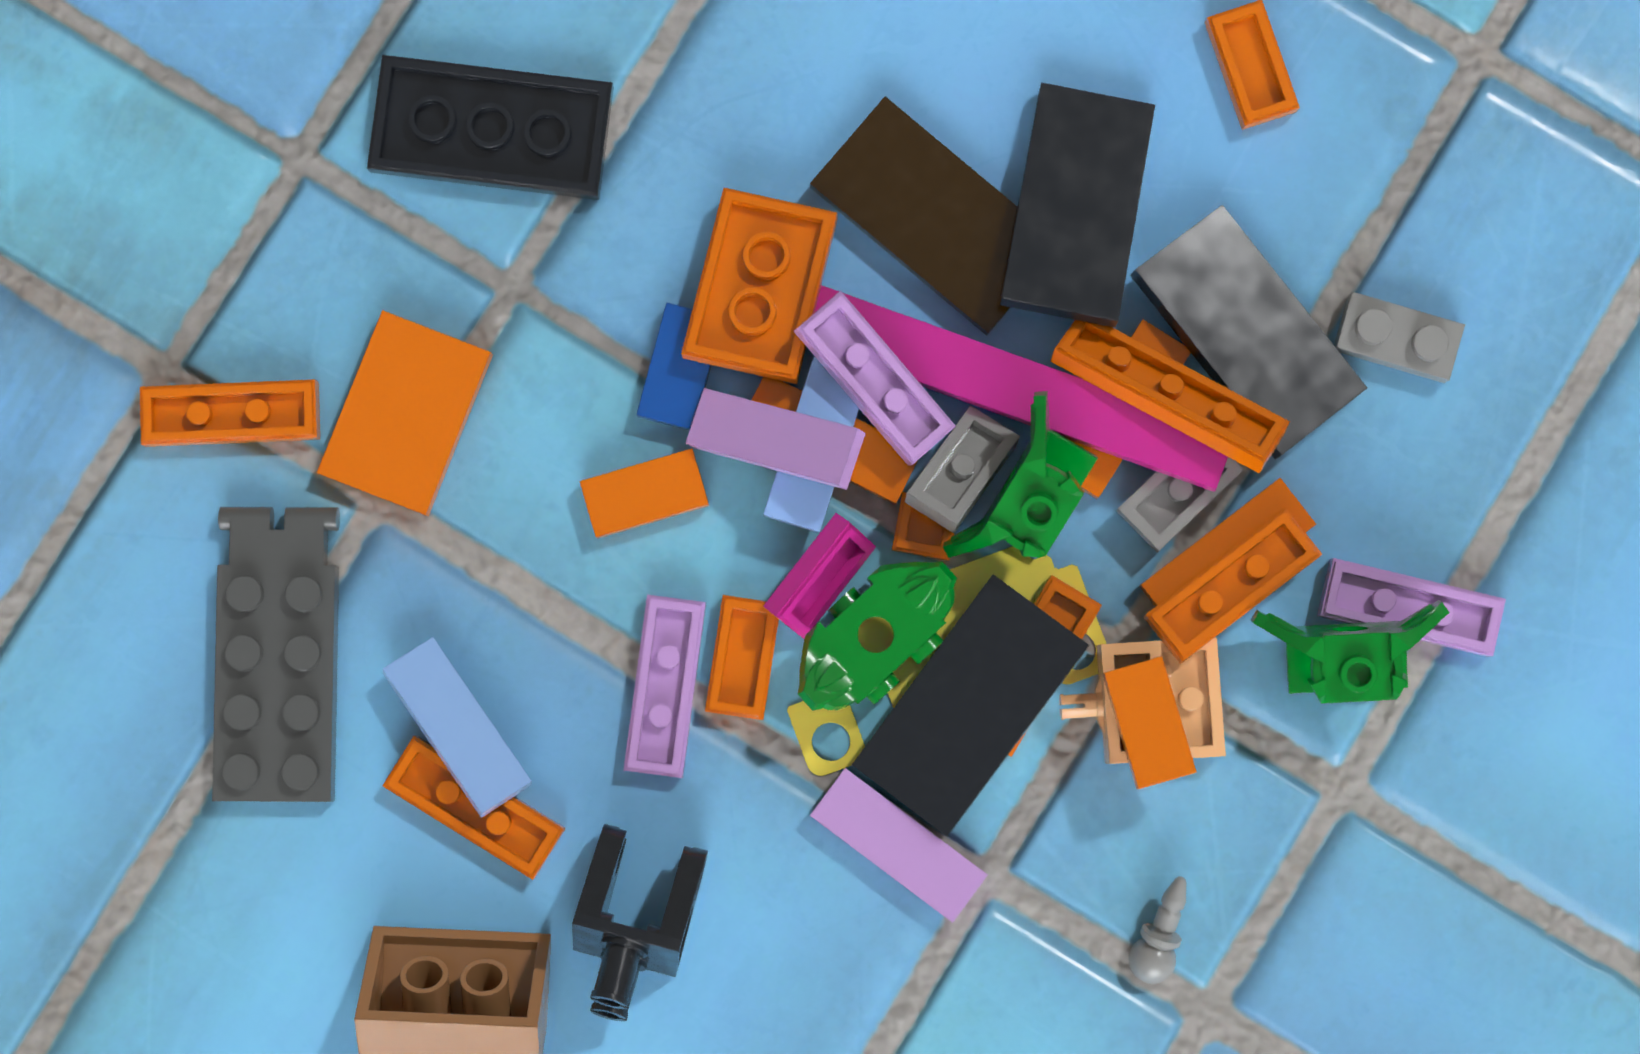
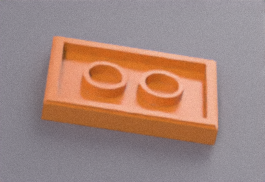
M723 188L681 353L683 359L797 384L806 346L794 333V330L815 313L838 220L837 212Z
M382 310L317 473L429 517L493 354L485 349Z

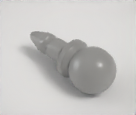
M1178 876L1163 893L1162 905L1158 907L1153 923L1142 925L1140 934L1143 938L1135 942L1130 950V969L1143 982L1160 983L1169 978L1175 969L1176 954L1174 949L1179 948L1182 941L1175 931L1181 917L1180 911L1184 909L1186 904L1187 883L1183 877Z

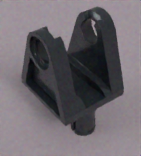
M604 824L572 922L573 950L600 957L602 960L594 990H592L590 999L594 1001L590 1011L600 1017L622 1022L627 1021L628 1009L639 971L650 970L676 977L708 851L684 846L661 927L649 924L647 931L615 923L614 914L608 913L627 840L625 838L627 831L616 826Z

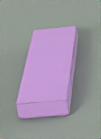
M842 291L834 295L794 330V333L908 466L913 465L956 427Z
M704 388L686 444L695 449L847 490L866 433L852 426Z
M1332 558L1329 559L1317 616L1344 623L1401 621L1425 606L1440 600L1450 613L1420 641L1492 657L1494 656L1506 599Z
M647 595L624 771L683 778L706 602Z
M844 768L810 814L812 818L952 923L988 876L987 873L846 768Z

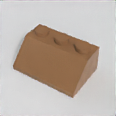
M373 926L354 1018L359 1054H543L547 1028L551 934Z

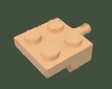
M1217 637L1181 664L1161 640L1097 645L1098 680L1094 693L1059 695V705L1083 704L1082 708L1060 709L1061 720L1096 717L1103 733L1105 764L1128 763L1102 673L1162 656L1192 758L1226 756Z

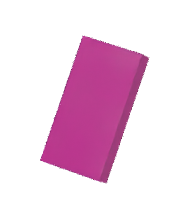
M835 513L763 607L805 639V635L819 622L876 546L849 521Z

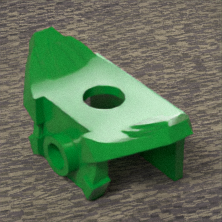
M1048 391L1034 393V403L1031 404V440L984 518L944 542L943 549L948 558L993 545L1003 539L1011 546L1019 549L1022 556L1044 557L1084 495L1081 485L1098 457L1050 429Z
M942 561L881 565L867 578L871 586L862 595L855 587L851 588L828 610L835 619L826 628L818 622L805 635L797 694L812 711L822 708L839 710L854 702L859 704L865 697L875 705L900 682L893 671L909 657L918 665L944 641L936 632L946 624L944 619L954 604L955 592L953 588L957 577ZM868 618H883L893 629V641L882 652H869L861 646L858 640V629Z
M1438 600L1401 621L1294 626L1271 613L1265 614L1257 609L1250 620L1255 625L1286 642L1288 693L1314 692L1322 704L1397 700L1403 688H1408L1407 651L1450 612L1443 602Z

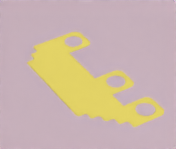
M1012 546L950 569L957 577L953 588L955 592L954 604L944 619L946 624L936 633L943 640L947 637L993 574L1033 604L1050 575H1053L1088 596L1077 566L1071 564L1057 569L1054 567L1051 557L1046 555L1032 559L1022 556L1020 550ZM871 617L860 625L858 640L867 651L873 653L882 652L893 641V629L885 619ZM1095 617L1085 634L1093 640L1096 649L1097 645L1106 644L1097 617ZM939 646L918 665L909 657L893 671L894 675L900 680L888 692L893 708ZM1097 649L1092 663L1083 669H1072L1062 684H1072L1097 675ZM802 701L788 707L787 712L809 770L813 774L824 776L852 766L853 762L865 748L850 705L839 710L822 708L812 711ZM825 723L841 725L846 729L850 737V746L847 753L835 761H827L820 758L812 746L814 732Z

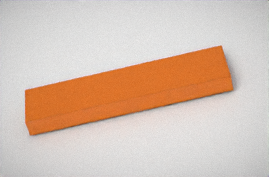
M1075 320L1055 347L1050 361L1259 474L1281 441L1290 423L1287 419L1113 327Z

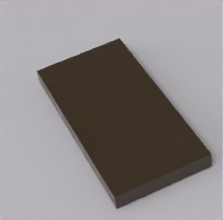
M885 96L811 181L810 188L987 336L1011 308L1000 305L1017 206Z

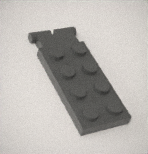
M220 507L218 514L219 529L230 530L229 565H217L212 801L333 802L335 801L339 566L328 565V531L339 530V508L286 507L284 530H274L273 507Z

